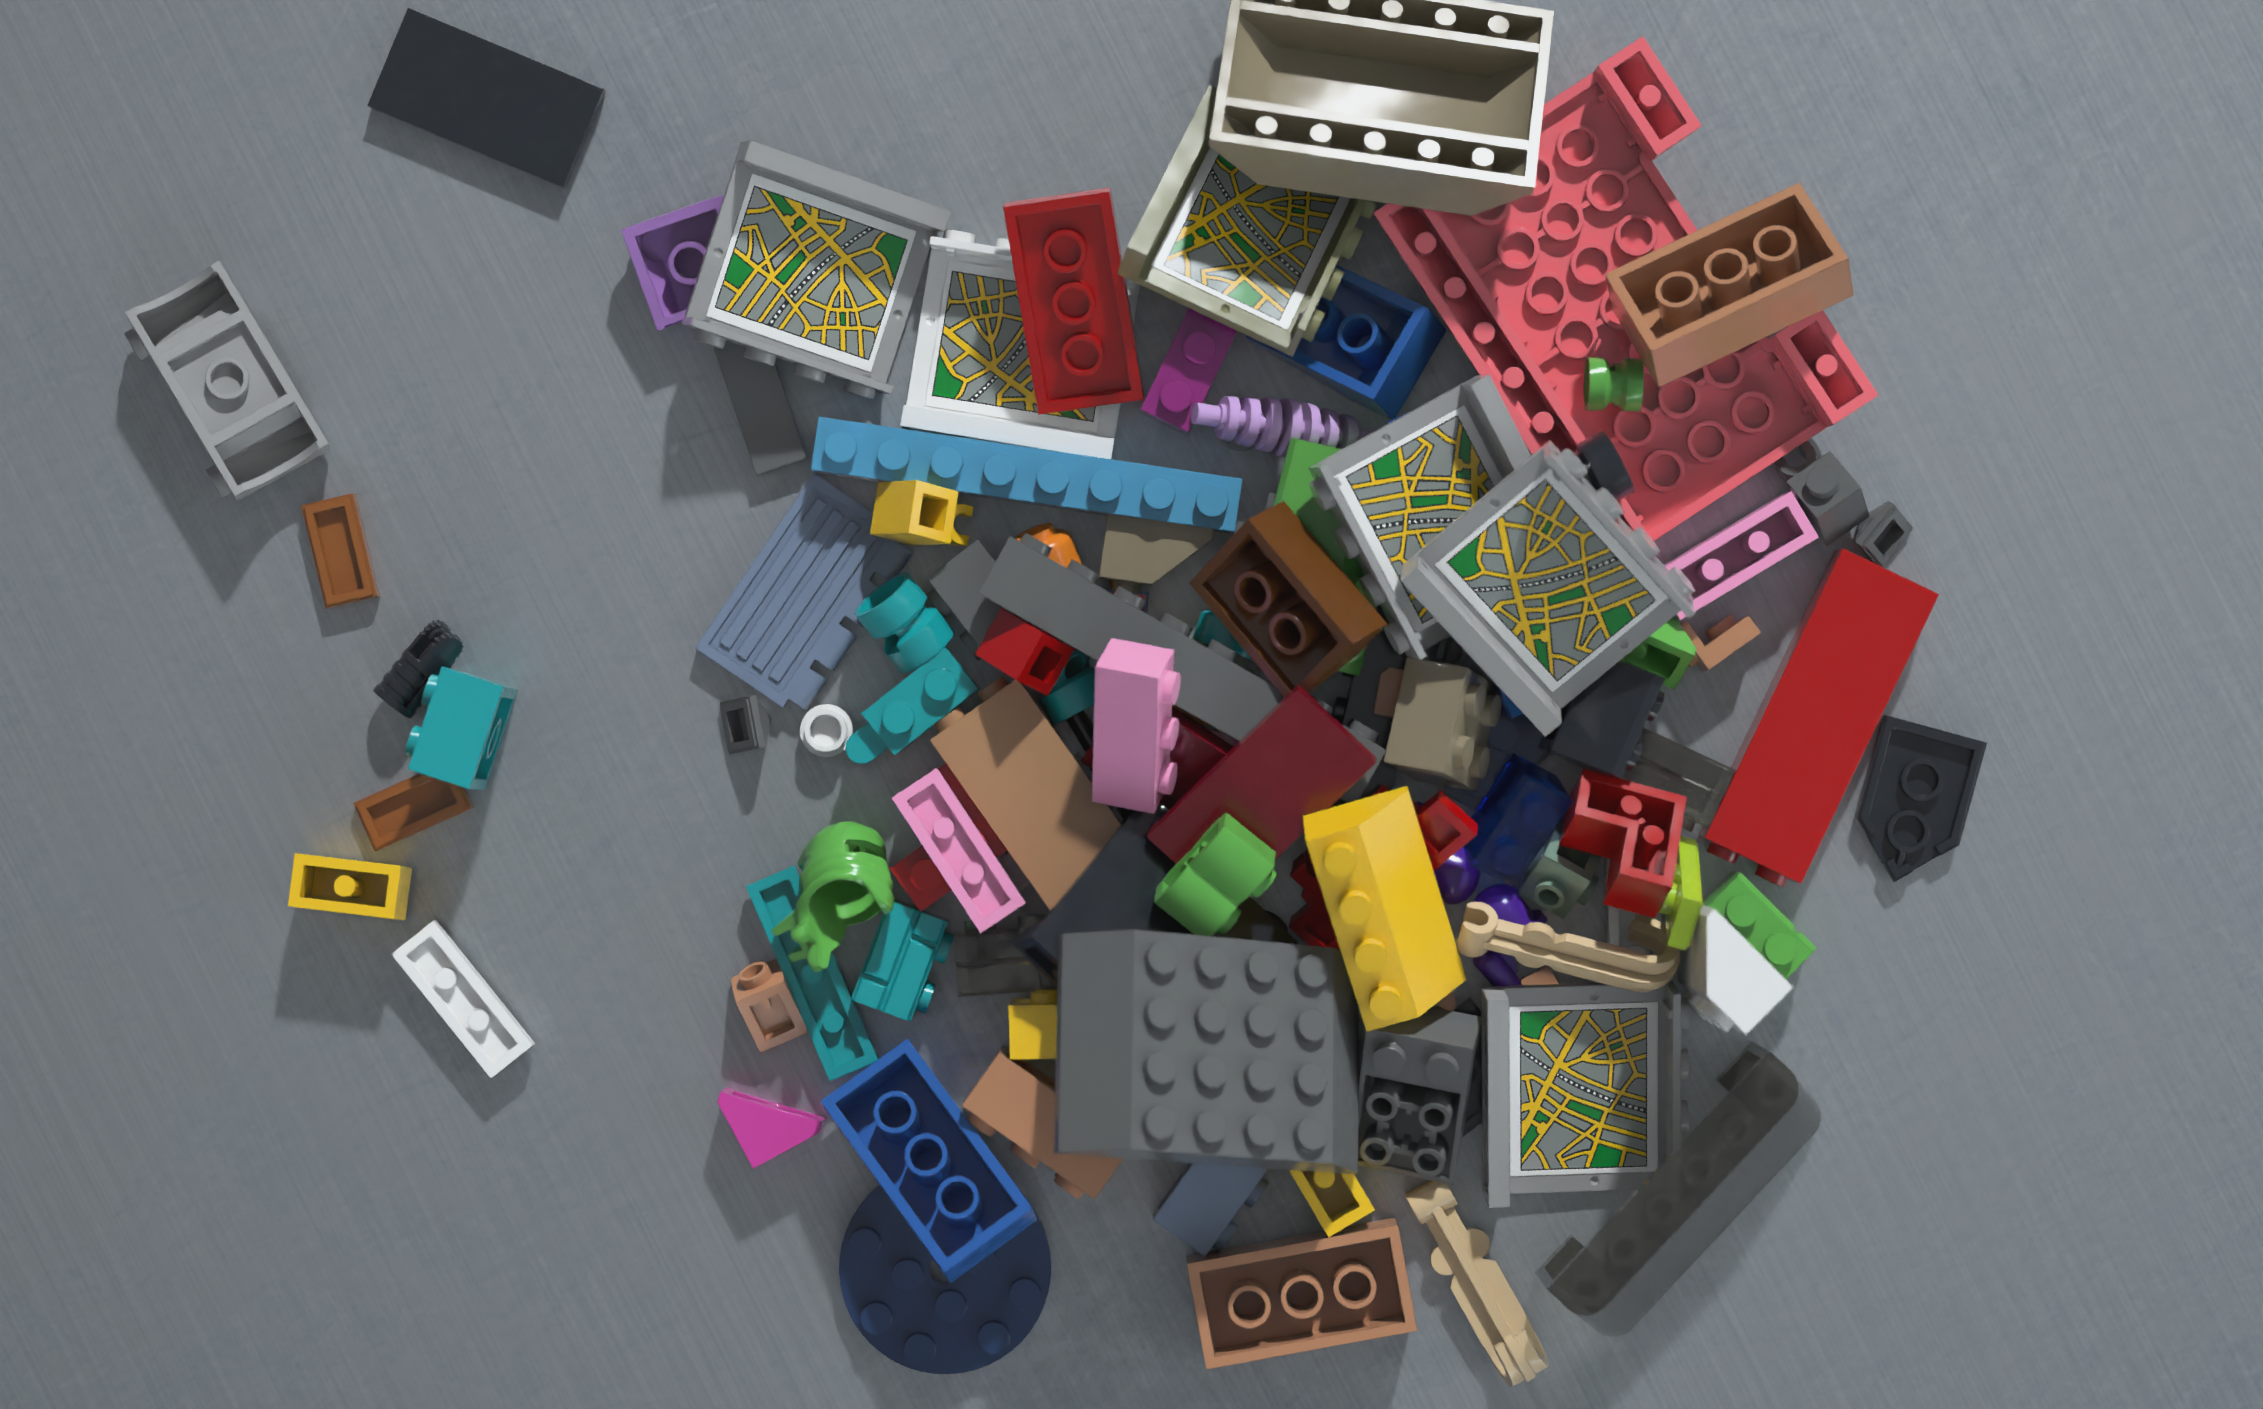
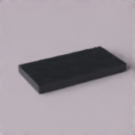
M408 8L367 106L566 189L606 91L603 88Z

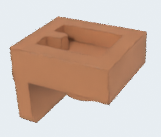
M1729 614L1704 632L1710 641L1703 644L1687 621L1680 623L1696 647L1695 656L1688 667L1692 668L1697 664L1702 672L1710 670L1761 633L1749 615L1735 621L1732 615Z
M777 958L769 962L752 963L741 970L738 975L731 978L735 1003L760 1053L808 1033Z

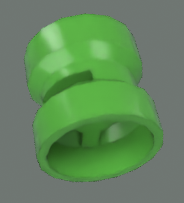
M1586 358L1583 384L1585 410L1602 411L1609 403H1612V406H1618L1622 411L1641 410L1644 386L1643 362L1641 358H1624L1620 363H1613V366H1610L1605 358Z

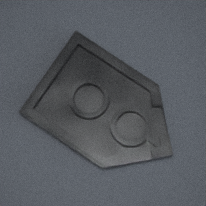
M1883 715L1856 818L1893 882L1960 845L1987 742Z

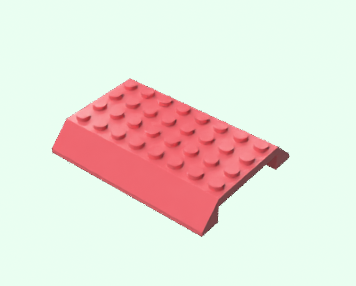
M1642 36L1599 64L1593 73L1544 104L1533 194L1473 216L1388 203L1373 212V215L1478 375H1490L1531 456L1549 440L1560 452L1564 449H1570L1574 453L1575 445L1603 431L1618 452L1635 491L1617 501L1624 511L1619 517L1632 531L1640 527L1654 541L1825 428L1836 424L1877 397L1878 393L1822 310L1782 329L1770 338L1765 337L1661 387H1658L1643 362L1644 386L1640 411H1622L1618 406H1612V403H1609L1602 411L1585 410L1583 384L1586 358H1605L1610 366H1613V363H1620L1624 358H1641L1613 312L1605 274L1697 231L1652 161L1702 125Z

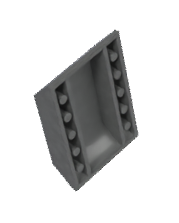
M1145 930L1083 932L1059 935L1054 1154L1343 1174L1358 1173V1003L1341 951L1331 947Z

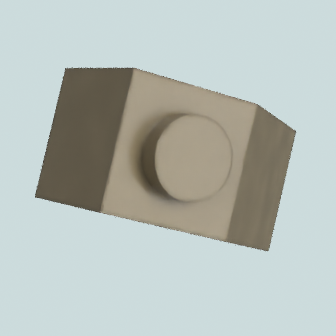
M1108 514L1099 578L1109 580L1108 590L1116 591L1117 587L1120 586L1131 593L1140 594L1141 584L1154 585L1210 543L1213 538L1214 529Z

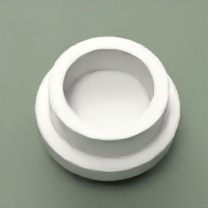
M831 704L818 705L809 710L803 717L800 725V736L803 744L810 752L821 757H832L842 753L846 749L848 738L853 734V724L849 715L842 708Z

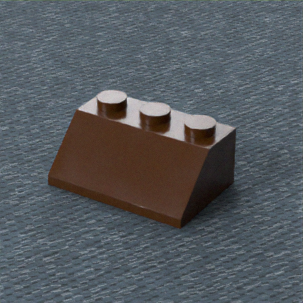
M1284 501L1247 519L1189 582L1283 697H1286L1297 685H1300L1308 694L1356 657L1387 625L1384 619Z

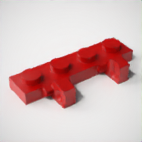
M1382 784L1368 797L1390 790ZM1441 790L1421 807L1412 800L1432 868L1435 871L1477 835L1478 824ZM1307 848L1292 862L1293 866L1290 877L1304 889L1301 897L1305 900L1306 904L1291 916L1289 928L1309 946L1331 947L1340 950Z

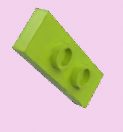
M1681 835L1672 889L1658 912L1665 914L1667 946L1686 950V947L1690 945L1703 905L1698 843H1696V839Z

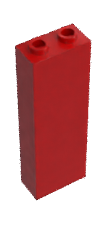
M1843 548L1834 550L1698 837L1710 842L1707 848L1708 853L1734 865L1739 856L1758 865L1754 873L1755 875L1782 888L1787 879L1802 884L1939 596L1938 593Z

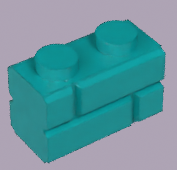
M894 899L893 910L887 915L883 912L851 1000L910 1022L916 1011L926 1014L937 985L927 981L934 961L945 964L955 934L946 931L950 920L926 910L920 912L916 906Z

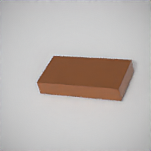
M351 493L301 505L325 609L380 597L356 494Z
M421 773L353 803L374 851L386 848L474 808L464 787Z

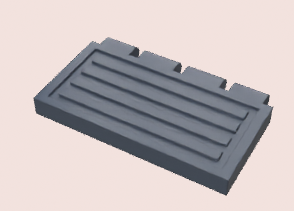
M813 473L695 648L782 708L791 700L807 711L827 682L826 678L811 669L815 661H819L832 671L835 670L857 637L841 625L845 617L847 616L864 627L854 613L860 603L878 588L870 580L875 573H878L887 580L899 575L914 553L897 541L870 535L873 512Z

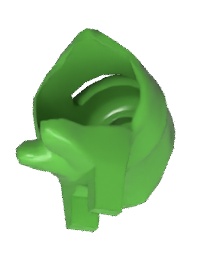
M844 821L827 826L817 832L808 842L798 859V866L802 873L799 879L801 896L796 903V908L771 930L774 936L791 930L792 940L800 945L792 950L788 958L791 962L807 958L808 965L816 973L828 967L831 952L844 938L848 926L869 920L881 911L887 915L894 907L893 881L891 880L887 864L885 842L876 830L854 821Z

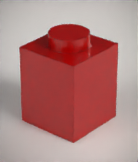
M1001 608L992 625L988 628L975 655L1015 680L1049 695L1074 648L1025 619Z

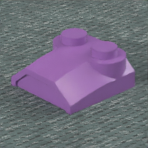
M723 194L647 219L621 230L657 331L680 323L684 319L719 212Z

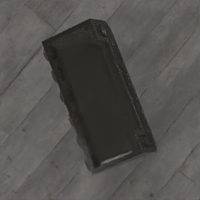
M1751 1041L1715 1079L1729 1092L1585 1247L1570 1234L1535 1272L1545 1288L1555 1298L1600 1334L1617 1337L1628 1333L1817 1131L1821 1121L1818 1103L1793 1072L1771 1051Z

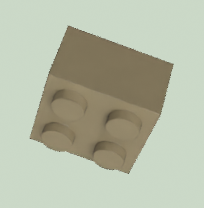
M1407 657L1384 763L1419 782L1477 792L1479 779H1483L1486 776L1490 764V750L1487 747L1490 729L1496 726L1501 714V697L1498 695L1495 685L1467 667Z

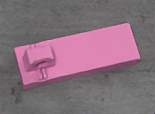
M937 768L892 797V800L980 933L1026 904Z

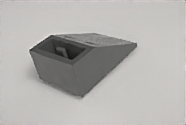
M1431 1007L1418 1018L1366 1031L1358 1089V1166L1453 1185L1476 1067L1483 1017Z

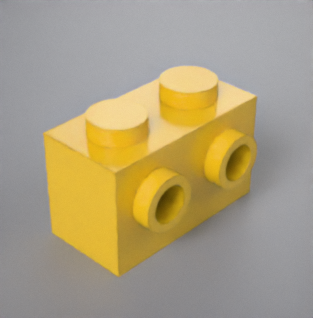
M1034 988L1031 992V998H1012L1008 1006L1010 1060L1056 1059L1057 988Z

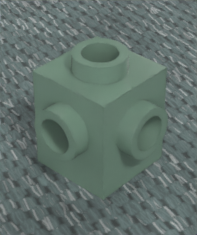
M1558 821L1542 845L1534 841L1525 853L1518 869L1526 874L1518 892L1519 895L1564 919L1576 902L1585 905L1594 892L1599 881V877L1595 876L1594 873L1601 856L1559 845L1563 823Z

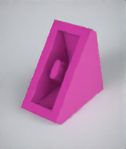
M726 1087L720 1092L717 1101L752 1168L765 1163L820 1133L826 1121V1117Z

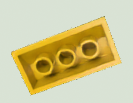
M1401 787L1304 815L1303 823L1307 847L1366 1031H1372L1420 1017L1467 979L1408 787Z

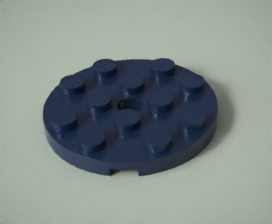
M877 1185L861 1202L852 1216L842 1241L839 1257V1277L843 1299L854 1324L873 1347L894 1362L910 1369L931 1374H959L974 1371L988 1366L1010 1353L1024 1340L1039 1319L1047 1299L1051 1280V1255L1046 1231L1037 1211L1027 1197L1023 1194L1033 1208L1037 1221L950 1284L949 1281H941L934 1278L935 1276L930 1269L932 1258L880 1186Z

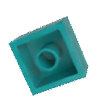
M442 666L439 676L431 674L423 692L421 704L427 706L428 709L422 727L415 725L407 740L405 756L411 758L408 769L467 789L485 790L518 689Z

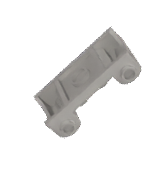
M220 260L211 264L196 277L175 290L125 312L132 326V329L124 333L125 337L140 361L150 356L153 363L157 366L214 463V466L208 468L206 472L222 498L231 493L236 502L330 450L327 439Z

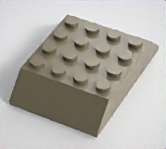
M1231 0L1208 146L1259 185L1470 216L1533 194L1535 188L1554 11L1485 0Z

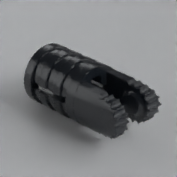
M439 619L437 621L433 620L424 627L423 632H420L411 645L403 651L400 659L395 661L392 669L383 676V680L380 684L376 685L373 691L403 716L412 719L416 714L415 711L422 706L423 692L431 674L439 676L442 666L451 668L456 658L463 652L462 648L464 646L462 644L464 642L456 634L450 632L451 629L444 621Z

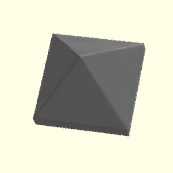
M1890 501L1869 512L1870 517L1858 524L1855 543L1871 562L1881 567L1884 566L1913 528L1898 508Z
M756 695L720 702L729 754L766 747L772 719Z

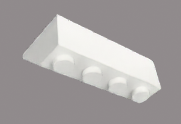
M1702 905L1690 945L1686 947V950L1680 949L1679 982L1688 990L1683 997L1688 998L1689 1007L1704 1021L1707 1020L1710 1024H1714L1718 1028L1721 1027L1726 1033L1731 1028L1747 1034L1793 987L1714 908Z

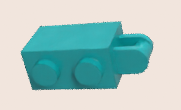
M944 647L934 657L861 713L868 723L848 738L846 753L853 762L859 764L873 761L888 748L894 755H898L933 728L935 723L957 709L981 689L949 648Z

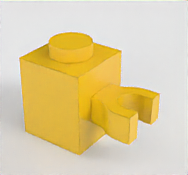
M919 480L878 482L870 535L908 545L947 544L951 546H968L969 536L956 532L954 520L956 517H972L973 506L957 504L958 491Z

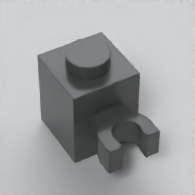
M1807 440L1799 446L1801 455L1806 459L1803 465L1799 467L1789 466L1783 457L1775 461L1774 465L1778 474L1787 482L1789 491H1792L1819 539L1827 547L1870 517L1862 489L1831 451L1818 459L1814 447Z

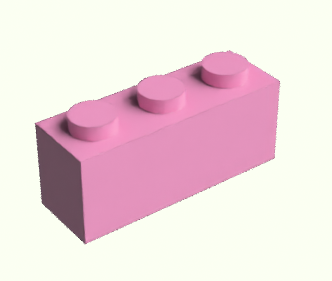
M1792 491L1778 496L1664 566L1668 570L1674 566L1677 567L1692 583L1695 592L1691 596L1693 597L1695 611L1819 538ZM1682 611L1675 615L1678 621L1687 617Z
M1111 638L1095 666L1092 802L1154 814L1164 794H1172L1177 778V764L1170 762V750H1173L1179 731V720L1172 717V705L1177 701L1181 684L1180 673L1173 672L1174 650Z

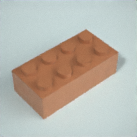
M1800 183L1792 185L1605 274L1613 312L1658 387L1854 296L1849 258Z
M1395 1218L1350 1225L1330 1237L1323 1230L1225 1248L1221 1251H1209L1205 1257L1200 1253L1186 1256L1206 1370L1418 1331L1399 1227Z

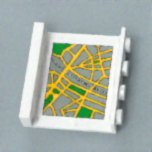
M945 230L943 238L931 236V255L906 405H903L900 427L907 430L1112 459L1121 403L1038 415L1009 240L997 238L996 246L974 243L976 235L956 230ZM1126 278L1134 326L1140 284Z

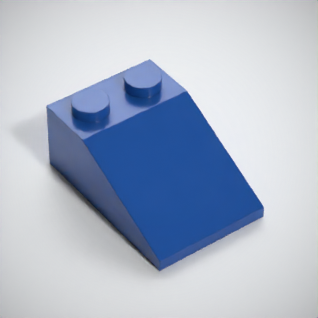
M1336 265V268L1345 273L1332 300L1321 297L1316 309L1324 312L1325 315L1312 342L1301 338L1293 357L1254 338L1245 336L1250 342L1346 398L1392 420L1396 418L1444 336L1446 328L1427 307Z

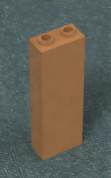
M1002 676L978 693L983 703L972 711L965 714L961 707H958L935 723L934 726L939 734L930 741L1049 910H1051L1122 823L1109 805L1092 802L1091 779L1023 683L1014 680L1009 684L1005 677Z

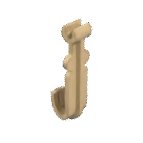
M1483 902L1467 904L1456 942L1458 952L1467 957H1479L1488 950L1514 956L1521 965L1526 967L1539 968L1549 965L1557 972L1635 992L1647 993L1666 985L1674 978L1680 964V949L1667 946L1666 924L1638 914L1630 922L1627 940L1652 950L1657 956L1646 955L1628 948L1570 933L1558 935L1555 934L1553 928L1544 923L1532 922L1524 926L1498 919L1495 910Z
M1429 1180L1404 1194L1420 1224H1427L1438 1243L1430 1254L1432 1267L1441 1275H1452L1449 1287L1500 1376L1510 1387L1525 1379L1527 1382L1534 1379L1536 1373L1549 1367V1361L1535 1330L1496 1260L1484 1257L1490 1249L1488 1235L1478 1227L1465 1228L1454 1209V1206L1458 1205L1445 1183Z

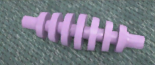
M1224 396L1216 406L1195 403L1191 411L1192 424L1213 427L1218 439L1230 442L1234 438L1235 443L1245 447L1253 445L1258 451L1265 453L1272 451L1275 456L1286 457L1290 438L1343 449L1374 432L1359 429L1357 420L1352 416L1346 414L1338 416L1335 411L1326 408L1319 410L1316 405L1306 402L1300 404L1298 400L1290 398L1279 400L1278 398L1264 397L1259 400L1257 397H1243L1239 401L1235 396Z

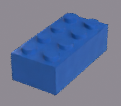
M908 1038L820 1101L827 1115L950 1284L1037 1221L1034 1210Z

